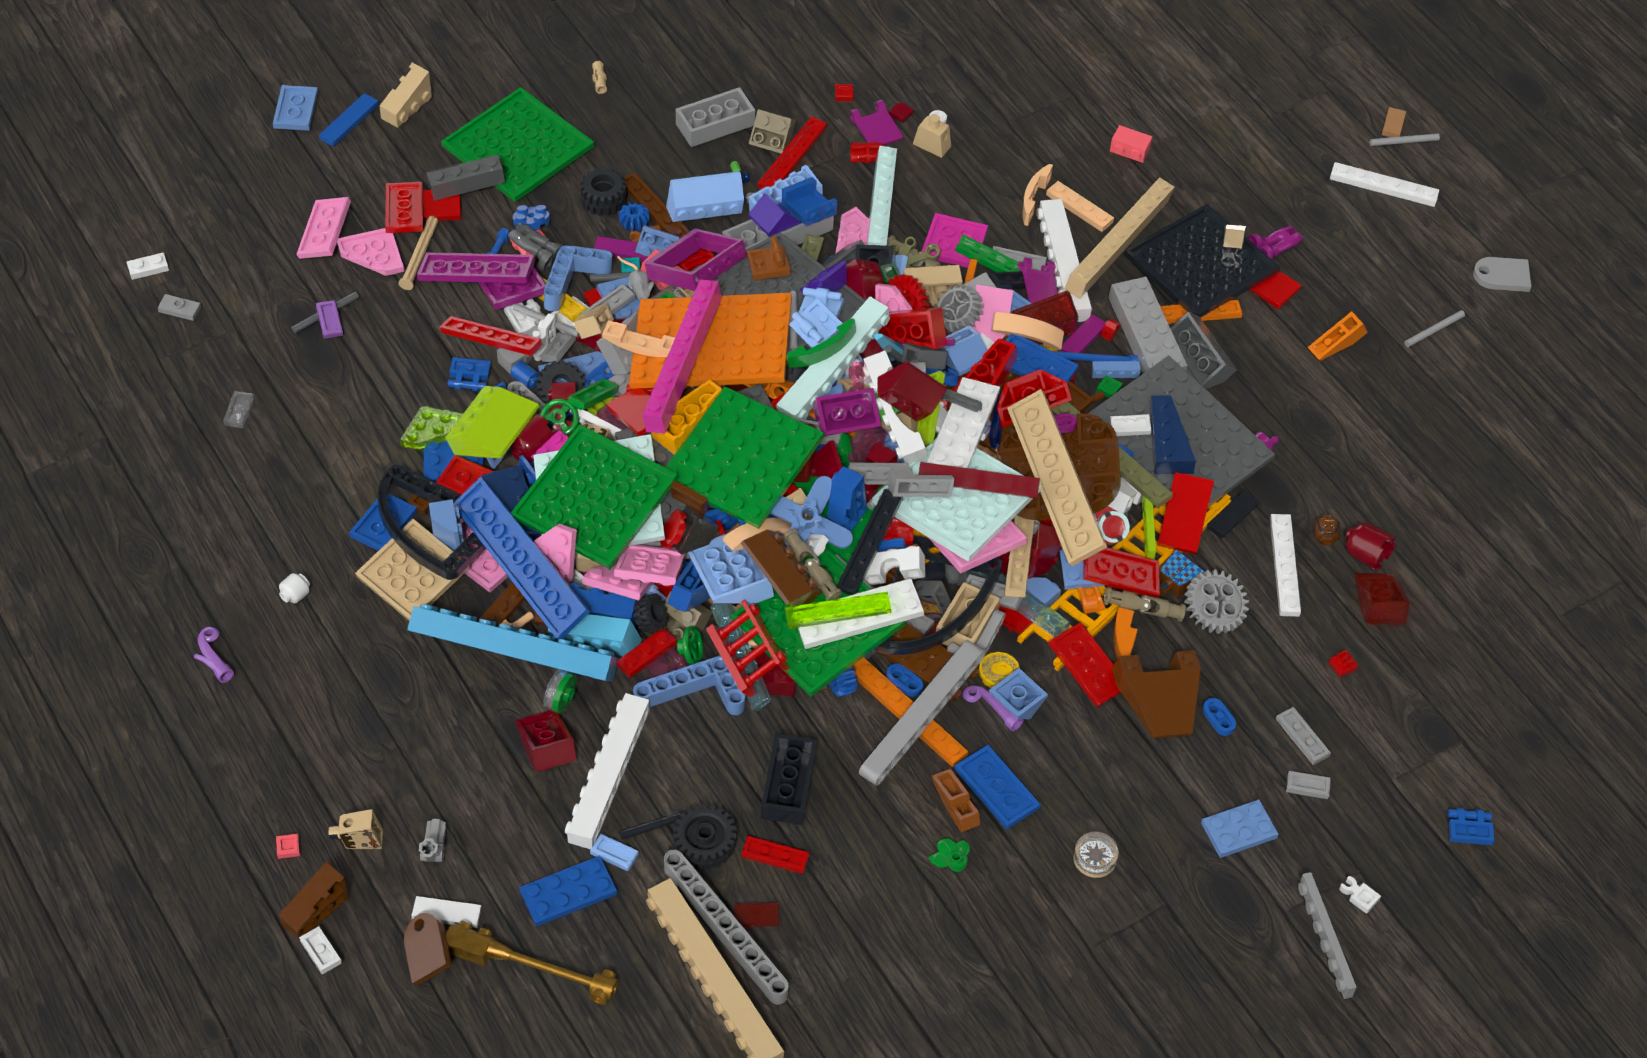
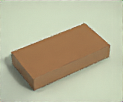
M1389 107L1382 131L1383 136L1400 137L1406 111Z

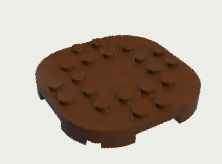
M1081 413L1077 414L1076 429L1072 432L1061 433L1091 509L1093 513H1097L1110 505L1120 490L1119 445L1116 432L1110 423L1106 424L1101 421L1099 416ZM1015 429L1010 434L1007 433L1001 442V463L1024 476L1034 477ZM1041 492L1038 493L1037 499L1033 498L1017 514L1022 518L1030 520L1051 519Z

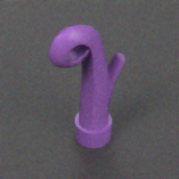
M206 627L201 630L197 639L204 656L195 654L194 658L209 666L214 671L219 682H228L234 676L233 670L222 661L208 644V642H213L218 638L219 631L214 627Z
M973 685L966 687L963 691V697L968 702H976L982 697L1003 719L1005 725L1011 731L1017 730L1022 725L1023 719H1017L987 689Z

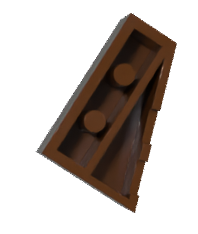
M325 862L291 902L282 909L279 914L281 926L300 941L299 937L317 927L349 899L344 877L328 862Z

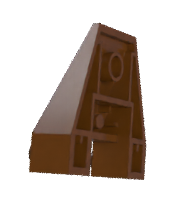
M1195 650L1176 652L1169 664L1171 670L1143 672L1138 655L1119 656L1112 668L1118 689L1153 739L1188 736L1193 733L1201 670Z

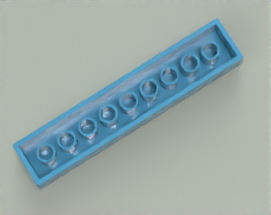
M421 604L420 607L413 606L407 629L409 631L604 681L613 682L617 669L616 661L619 660L618 657H614L615 652L598 649V652H595V647L578 644V647H575V642L558 639V642H555V637L539 634L536 637V632L520 628L516 632V627L500 623L499 627H496L497 622L479 619V622H477V617L461 613L457 617L458 612L440 609V612H438V607Z

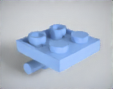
M804 287L803 295L805 297L798 313L801 314L816 299H819L838 318L844 305V298H842V293L831 292L829 289Z
M816 299L801 314L795 312L792 315L794 320L789 325L812 348L836 335V327L841 325L842 322L819 299Z

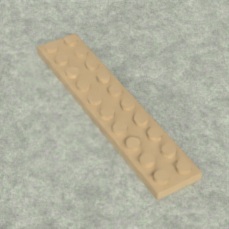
M1040 389L1007 409L1034 477L1040 478V492L1068 563L1074 566L1107 548V545L1045 393Z

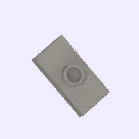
M165 294L158 306V312L194 321L201 308V304Z

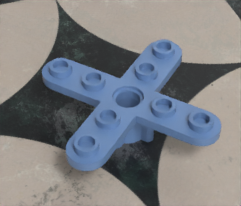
M821 476L815 481L802 506L782 496L770 513L792 524L789 530L796 528L803 542L807 541L810 534H819L829 539L827 543L840 549H845L852 543L853 538L849 530L820 516L830 498L832 479L827 476ZM808 514L812 517V519L806 520L802 517V515Z

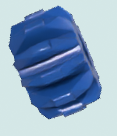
M629 202L627 206L623 205L619 212L620 224L624 226L625 230L631 229L632 232L634 230L640 232L641 228L644 225L647 226L650 221L649 210L644 204L638 205L637 202L635 204Z
M851 666L829 683L832 692L838 697L847 696L856 691L858 683L853 667Z

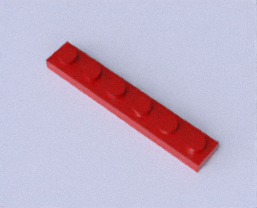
M811 116L758 182V188L772 187L779 179L782 181L786 179L825 131L827 123Z
M450 316L440 326L441 333L532 356L542 346L540 338Z

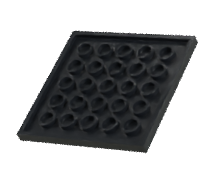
M1208 204L1124 250V256L1187 312L1189 311L1200 318L1280 272V266L1245 236L1242 249L1223 247L1225 225L1231 224Z

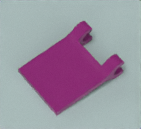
M883 100L876 102V113L861 117L858 109L851 110L852 116H850V120L858 127L867 143L877 141L878 143L882 142L883 146L903 139V135L889 115Z
M1025 257L1024 262H1018V268L1024 276L1029 302L1036 307L1061 309L1054 278L1055 262L1047 261L1048 266L1042 265L1041 270L1032 269L1031 258Z

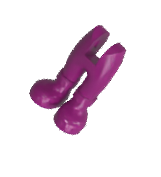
M1291 225L1278 229L1267 237L1261 238L1260 235L1254 233L1249 235L1248 239L1272 259L1285 250L1295 247L1303 237L1299 232L1294 233L1295 228Z

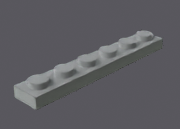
M1305 873L1298 884L1301 896L1304 895L1307 913L1311 914L1314 931L1316 934H1319L1321 939V949L1327 954L1329 969L1331 972H1334L1336 977V987L1339 992H1342L1344 999L1351 998L1357 988L1312 873Z

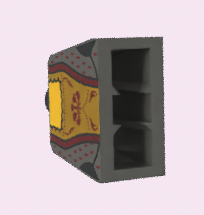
M916 581L914 587L924 610V615L940 621L951 604L943 582Z

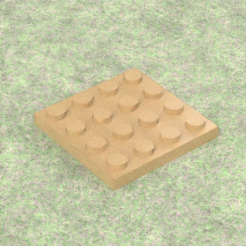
M414 519L401 529L416 545L441 562L453 552ZM391 539L355 574L364 584L410 621L413 606L420 607L421 604L431 606L470 567L468 566L453 580L444 579L411 558Z

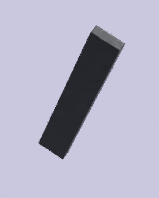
M884 489L836 586L842 590V593L848 595L858 593L903 501V497L893 496L891 491Z

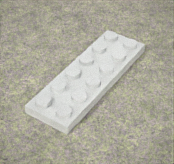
M962 378L957 393L981 401L983 409L982 411L974 412L952 403L927 463L969 468L999 395V386Z
M912 579L793 612V617L805 649L924 616V610Z

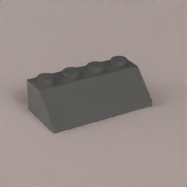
M496 154L425 172L434 201L505 183L503 168Z
M1188 311L1170 328L1186 361V372L1205 389L1224 383L1237 371L1234 364L1199 316Z

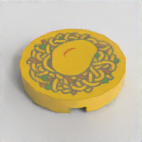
M994 652L986 655L980 662L979 676L986 686L992 688L1020 667L1013 656L1003 652Z

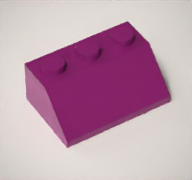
M873 388L816 397L812 403L816 422H818V427L824 433V436L881 427Z

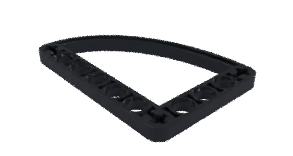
M395 465L390 467L383 475L378 488L379 515L387 532L403 551L431 572L447 580L457 578L486 549L476 534L472 532L441 562L416 545L401 530L389 510L387 496L392 484L431 503L444 501L442 500L443 497L453 499L454 503L461 495L403 466ZM417 481L418 484L412 485L409 484V482ZM433 489L435 491L432 493H428L425 490ZM471 544H475V545H477L478 547H477V548H470V547H468V546L471 545ZM465 556L467 559L459 560L457 557Z
M913 536V545L918 544L916 547H920L925 555V559L953 566L941 551L937 554L929 552L930 548H937L930 539ZM996 557L985 562L984 566L980 564L969 569L970 571L986 574L988 577L971 604L950 624L933 634L916 640L893 641L895 635L893 634L874 650L890 655L913 654L931 649L952 638L969 624L983 608L1001 573L1002 560ZM897 567L891 584L903 581L899 579L901 575L900 567Z

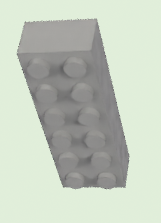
M834 216L807 227L800 221L799 225L781 231V233L793 243L799 245L804 242L806 234L820 236L833 230ZM752 219L722 231V235L742 239L745 250L771 237Z
M1147 277L1112 284L1108 298L1134 355L1138 356L1142 373L1148 371L1168 355L1186 371V361Z

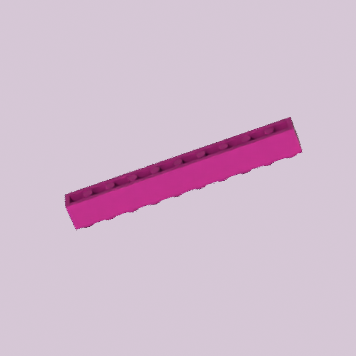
M700 280L642 414L646 432L664 434L667 431L722 299L718 281Z

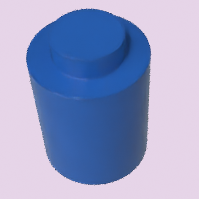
M518 361L510 372L514 379L523 383L528 389L536 387L540 374L524 361Z

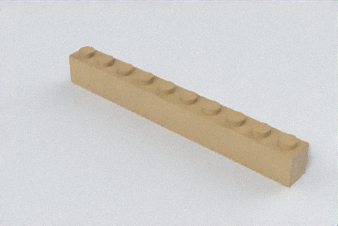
M1159 177L1070 274L1065 290L1081 299L1168 203L1174 186Z
M671 878L648 889V899H646L649 909L651 911L655 910L660 926L662 928L666 927L671 943L673 945L677 944L682 960L689 963L693 977L696 980L699 979L702 983L701 987L706 997L710 996L713 1000L715 1011L718 1015L722 1014L727 1030L730 1033L733 1031L737 1037L736 1043L738 1047L746 1051L748 1054L747 1058H784V1051Z

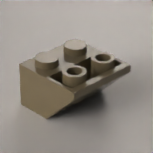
M758 109L749 144L782 154L792 137L796 119Z
M670 592L664 605L668 607L666 613H669V617L666 618L669 621L664 629L678 642L679 639H683V633L690 625L695 626L701 632L713 612L702 604L687 612L677 610L667 604Z

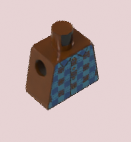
M1175 549L1159 569L1160 595L1164 596L1170 592L1175 597L1182 596L1188 591L1187 586L1191 583V580L1199 573L1203 574L1205 571Z

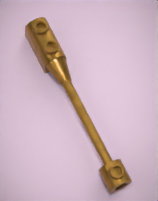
M460 921L459 925L451 924L445 935L449 955L482 966L486 965L488 958L513 960L590 986V999L600 1005H605L607 1000L611 1001L617 990L618 979L615 978L616 974L610 970L605 969L602 974L596 972L593 978L514 952L509 947L495 940L494 937H491L492 932L490 930L480 928L479 932L471 930L472 926L465 921Z

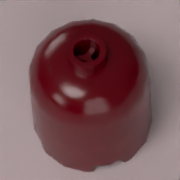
M536 415L532 417L512 443L511 453L516 460L519 461V456L523 455L528 462H533L534 460L531 456L557 433L555 430L551 432L547 426L549 422L542 416Z
M1366 522L1360 523L1354 528L1351 527L1345 536L1347 538V552L1374 571L1382 568L1380 563L1384 558L1389 559L1396 545L1393 542L1396 540L1395 536Z

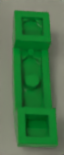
M852 318L837 326L836 335L807 351L802 345L787 353L788 367L810 366L826 360L839 352L855 335V320Z

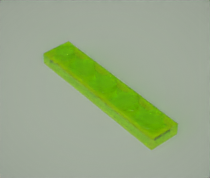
M888 592L786 607L785 612L788 629L889 614L891 613Z

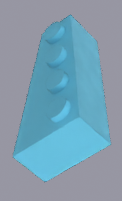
M587 614L563 638L564 640L575 642L574 646L578 647V644L595 647L594 651L598 652V649L615 652L614 656L623 657L641 644L642 641L631 620ZM548 629L550 636L555 637L551 630Z

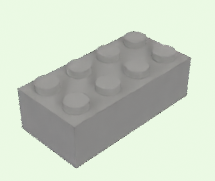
M740 87L676 109V125L691 147L752 127L755 122V109Z

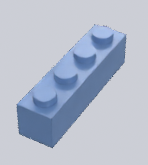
M1092 361L1091 366L1092 378H1104L1106 375L1111 378H1138L1141 371L1139 361Z

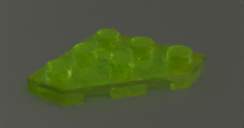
M421 406L401 437L400 446L422 449L430 442L441 443L447 441L445 437L464 413Z

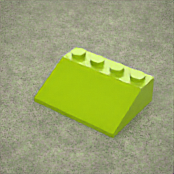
M484 386L445 438L454 455L501 459L540 406L536 402L501 387Z

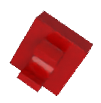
M1347 650L1338 653L1329 660V664L1340 678L1358 668V664Z

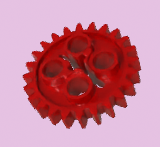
M912 275L894 276V279H889V284H886L896 286L913 310L925 309V307L929 306L928 303H925V300L929 298L924 296L926 289H921L923 283H918V278H913Z

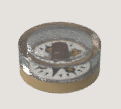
M1089 832L1079 838L1074 851V863L1080 872L1089 877L1100 878L1107 876L1114 870L1118 858V846L1110 836L1102 832Z

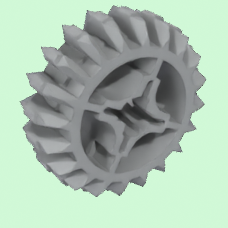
M963 284L960 287L954 285L953 289L948 287V292H942L943 296L941 298L937 297L939 303L934 304L935 308L942 307L944 327L948 333H954L967 326L976 327L975 322L980 321L979 315H983L981 310L984 308L982 297L969 285L967 287ZM948 317L955 318V320H949Z

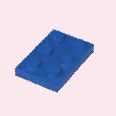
M388 493L387 503L389 510L397 525L403 529L417 513V507ZM378 498L349 532L351 538L377 551L392 539L380 518Z

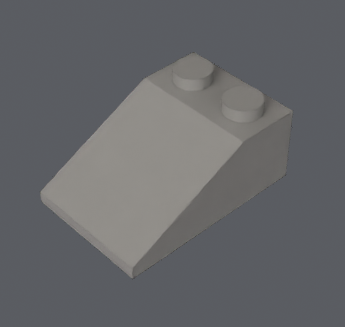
M634 313L621 323L627 325L628 331L636 332L638 313ZM603 337L596 342L613 375L628 374L631 371L633 352L625 350Z

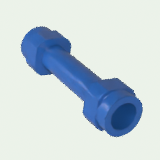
M501 228L499 230L497 241L491 252H487V254L499 253L502 245L509 240L508 233L510 231L508 229Z

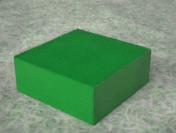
M1106 375L1098 385L1096 392L1103 391L1105 397L1110 398L1121 390L1123 383Z

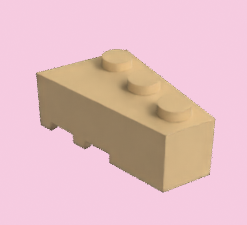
M411 63L409 66L411 70L406 77L402 76L399 79L401 83L397 89H392L380 105L381 119L397 128L402 123H405L412 114L417 112L432 97L429 71L414 63Z

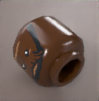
M1322 515L1321 518L1314 522V538L1321 545H1333L1340 538V522L1333 518L1332 515Z

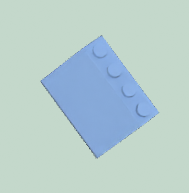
M725 535L686 548L713 603H741L743 600L749 603H758L774 597L772 585L745 549L732 551L723 541Z

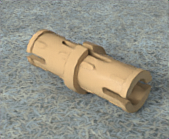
M596 61L592 64L594 73L592 78L595 82L596 92L604 94L607 91L605 82L607 78L604 73L603 63Z

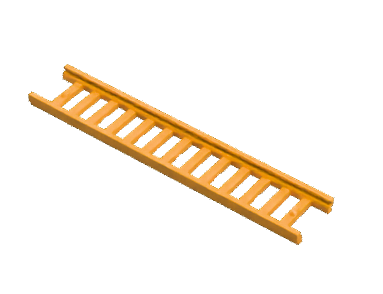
M1226 494L1218 503L1215 502L1208 507L1210 510L1206 513L1202 532L1206 529L1207 524L1231 503V496ZM1166 504L1160 508H1153L1154 517L1158 513L1165 516ZM1143 519L1129 531L1126 538L1115 544L1111 549L1120 550L1123 548L1130 554L1145 557V552L1130 542L1135 536L1144 543V531L1141 530L1143 528ZM1154 519V529L1160 534L1162 524ZM1155 540L1156 552L1162 555L1157 560L1159 561L1160 569L1174 549L1157 546L1158 541ZM1098 586L1100 594L1104 596L1106 587ZM1069 589L1018 636L1017 642L1021 644L1033 632L1047 642L1056 637L1041 625L1045 620L1050 621L1063 632L1073 627L1054 613L1059 607L1086 626L1087 631L1094 637L1117 615L1119 606L1112 604L1108 609L1104 608L1103 611L1096 612L1100 616L1094 621L1067 601L1072 595L1080 600L1077 589ZM1058 657L1053 661L1056 671H1059L1064 666Z

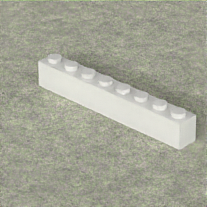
M1062 199L1040 201V208H1037V218L1041 220L1040 230L1041 233H1044V245L1048 247V260L1055 262L1056 265L1055 282L1056 287L1059 288V301L1063 303L1062 314L1063 316L1066 315L1068 323L1086 321L1090 317L1092 309L1088 293L1086 292L1079 299L1065 290L1070 274L1079 266V260Z
M625 693L623 700H619L616 708V717H612L609 724L610 731L603 737V748L596 754L594 769L591 768L588 773L587 786L582 787L580 803H576L574 806L572 822L568 821L565 833L568 837V843L591 849L595 844L650 711L648 699Z

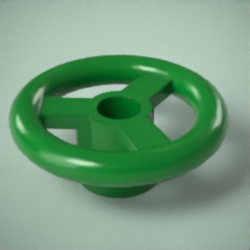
M554 399L548 402L543 407L540 415L547 421L560 425L563 430L561 432L566 436L576 429L579 422L577 408L569 404L566 399ZM558 404L563 405L562 409L556 408L551 411L550 415H547L551 407ZM570 409L573 414V422L568 428L565 420L566 413ZM561 414L562 419L557 421L556 416Z
M693 625L685 629L683 639H679L677 642L679 654L684 655L690 665L701 662L703 656L702 637L699 630Z

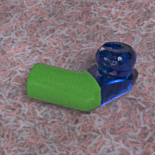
M733 161L730 164L732 172L740 171L742 184L749 182V173H742L739 163Z

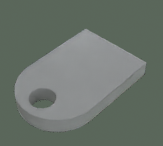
M1485 257L1480 259L1475 265L1473 276L1477 283L1485 288L1530 292L1531 280L1529 264L1526 259Z

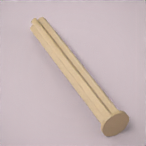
M433 216L427 219L405 274L399 280V286L405 290L413 288V280L437 226L438 219Z

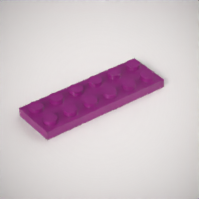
M426 253L417 273L418 281L427 282L451 281L522 284L528 282L535 263L534 255Z

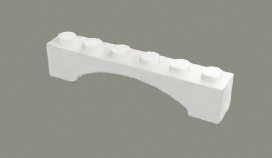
M886 351L864 358L865 366L862 367L865 377H870L872 381L869 383L870 388L874 389V393L877 396V377L893 369ZM878 397L876 403L878 409H883L885 415H882L885 426H890L891 431L888 432L892 443L896 442L898 445L895 448L898 458H903L904 463L910 464L928 457L919 431L915 433L907 428L896 416L891 405Z

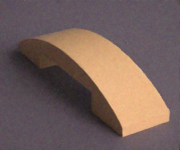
M1048 164L1040 169L1032 177L1026 188L1022 210L1023 222L1026 226L1029 225L1034 214L1036 201H1033V198L1038 188L1046 189L1051 179L1052 164Z
M1003 312L994 313L991 331L1008 336L1015 334L1042 342L1043 346L1057 350L1062 349L1064 331L1026 316Z
M609 320L602 333L603 338L625 350L652 357H667L675 337L667 335L659 339L628 331L627 325Z
M767 518L760 529L746 523L723 537V541L732 551L744 549L741 545L743 540L765 530L777 531L783 536L789 531L792 524L780 518Z

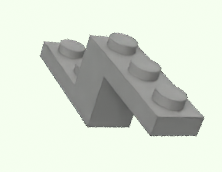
M849 463L850 470L864 476V484L888 485L893 496H952L954 484L952 475H913L908 463Z

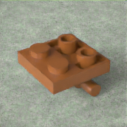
M777 237L770 239L772 245L770 248L747 251V259L753 281L791 275L784 246L779 244Z

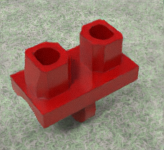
M855 142L850 144V162L870 164V161H876L879 146H883L882 142Z

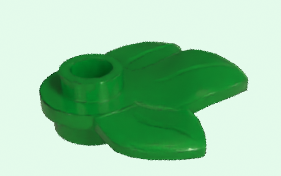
M943 838L937 843L939 852L928 856L929 861L939 868L949 867L952 871L959 872L966 868L970 846L965 840L955 843L949 838Z

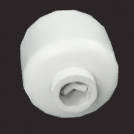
M292 573L279 584V595L283 601L296 604L309 593L310 583L302 574Z

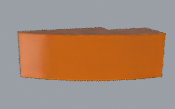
M1118 607L1113 635L1116 659L1119 656L1131 655L1138 630L1131 628L1134 611Z

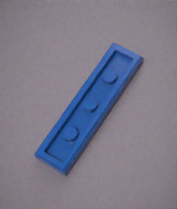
M364 93L319 134V139L334 147L379 105L378 100Z

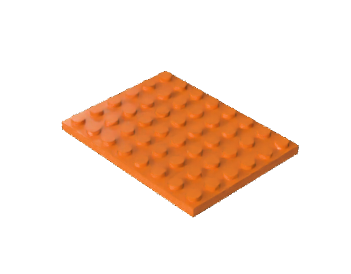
M772 293L721 296L722 299L685 387L700 386L709 379L716 385L785 383L792 294ZM692 297L640 299L636 333L662 339L664 335L676 337ZM633 352L629 379L630 389L654 388L667 357H652Z

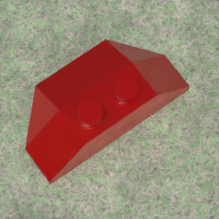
M1041 369L1005 382L996 407L1001 426L1004 427L1013 423L1007 409L1008 407L1040 389L1045 393L1050 408L1071 401L1072 398L1067 382Z

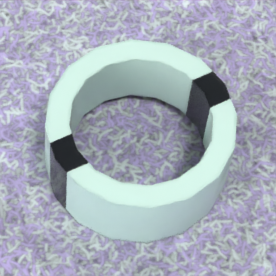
M1110 510L1104 512L1097 520L1103 538L1107 542H1120L1129 533V521L1124 514L1118 511ZM1111 515L1119 516L1124 524L1122 533L1115 538L1107 537L1102 529L1104 520Z

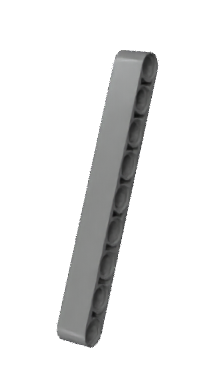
M966 640L863 763L859 770V775L875 786H878L980 664L985 656V650Z
M677 850L668 851L664 856V871L666 875L671 878L675 886L773 1004H783L788 998L789 987L784 976L684 855ZM676 862V863H678V864H676V865H671L670 863ZM683 878H690V880L685 881ZM702 893L704 895L696 896L695 894ZM709 909H716L717 911H715V912H710V911H708V910H709ZM725 924H726V925H729L730 927H728V928H723V927H721V925H725ZM740 940V941H742L743 943H741V944H736V943H734V941ZM753 956V957H755L756 959H754V960H749V959H747V957ZM766 972L770 975L762 976L761 973ZM774 989H782L783 991L777 993Z

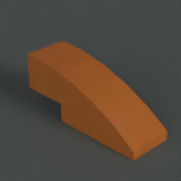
M948 769L932 775L933 783L958 829L963 832L979 826V812L970 801L968 791L953 771Z

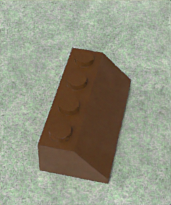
M765 530L743 540L741 545L786 605L804 609L821 594V591L818 589V582L814 578L809 577L806 573L807 568L803 563L797 561L794 557L796 555L795 552L784 544V538L779 532Z

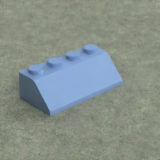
M739 171L671 180L666 208L672 221L677 222L742 213L744 195L741 173Z

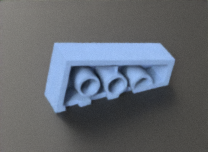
M804 165L801 167V171L797 173L794 171L783 181L779 179L775 182L774 186L765 187L749 196V212L764 193L781 203L782 188L813 177L816 180V190L823 195L822 184L809 167Z

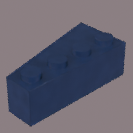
M1171 395L1151 396L1150 419L1154 474H1175V472L1194 474L1196 460Z
M520 465L482 475V478L486 480L510 512L513 511L528 491ZM520 523L533 541L542 536L541 533Z

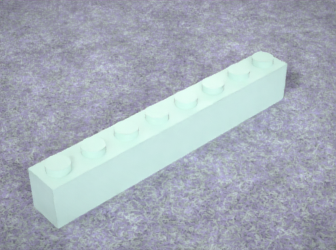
M879 146L875 164L866 245H887L896 148Z
M869 297L852 317L855 320L856 333L850 342L828 359L810 365L777 403V411L788 416L806 419L813 408L812 403L814 399L827 394L831 390L834 382L843 376L846 368L854 363L858 354L864 352L870 340L875 339L874 335L878 334L882 326L887 325L890 320L889 307Z

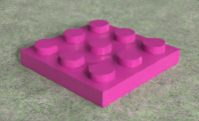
M935 213L922 252H925L929 244H936L941 251L940 257L936 259L937 261L968 268L971 259L956 252L955 249L963 234L983 244L988 225ZM932 251L930 255L934 256L937 252Z

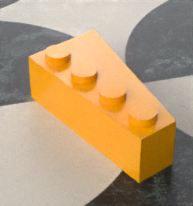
M709 379L678 401L666 433L651 432L652 438L675 455L722 391V388Z

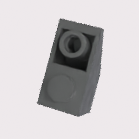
M906 343L901 362L905 363L906 361L910 362L911 359H918L919 362H925L926 369L944 370L949 351L942 348L932 349L927 346Z

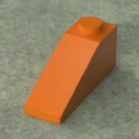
M1351 311L1308 346V349L1321 361L1353 345L1368 332L1364 324Z

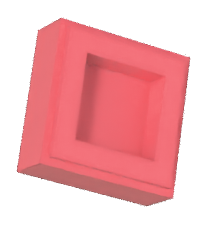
M298 834L276 836L278 859L300 856Z

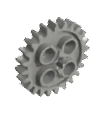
M1216 569L1211 573L1207 570L1203 574L1199 573L1187 586L1188 591L1184 595L1189 598L1184 603L1190 604L1186 611H1192L1193 614H1191L1190 618L1196 617L1195 624L1197 625L1201 622L1202 630L1209 627V633L1216 629L1217 634H1220L1222 631L1226 634L1243 623L1242 620L1247 617L1244 613L1249 610L1245 606L1249 601L1243 599L1247 593L1240 591L1244 586H1237L1238 579L1232 581L1231 574L1225 577L1224 571L1218 575Z

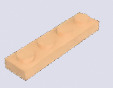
M1059 181L1053 184L1046 192V195L1053 200L1062 199L1066 209L1101 232L1114 221L1113 216Z

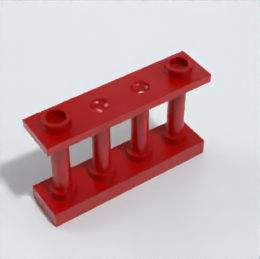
M743 600L741 603L746 610L724 628H718L711 624L706 630L739 690L751 698L757 693L754 688L755 681L777 665L786 671L789 669V666L786 663V655L778 649L759 615L761 613L760 609L755 603L751 604ZM748 619H751L755 627L734 643H729L727 640L728 635ZM759 634L763 643L741 660L738 659L736 656L737 650ZM766 650H769L773 658L751 675L746 674V666Z

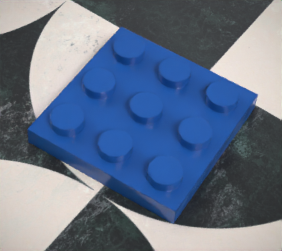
M446 438L424 439V477L434 482L439 479L455 456ZM457 455L484 467L483 457Z

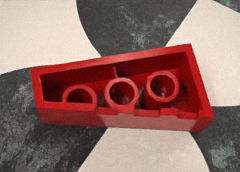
M942 307L890 311L889 322L878 331V334H883L891 339L898 340V342L913 343L914 345L927 346L932 349L947 346Z
M998 338L984 353L983 358L971 367V371L964 378L1001 388L1017 358V349L1015 344ZM962 378L958 381V385L952 391L957 392Z

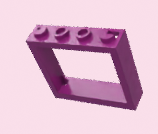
M693 229L644 262L648 279L695 291L700 280L712 281L747 255L742 239ZM699 249L719 253L693 272L673 268Z

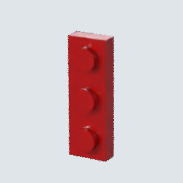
M663 628V630L657 631L617 660L616 666L629 678H632L677 645V640Z

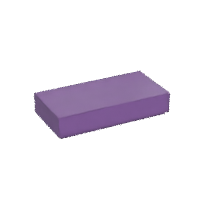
M335 300L316 303L323 338L343 336Z

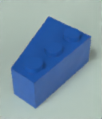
M843 466L832 477L827 519L852 532L867 511L864 476Z
M692 561L689 562L674 584L667 604L683 612H687L710 599Z

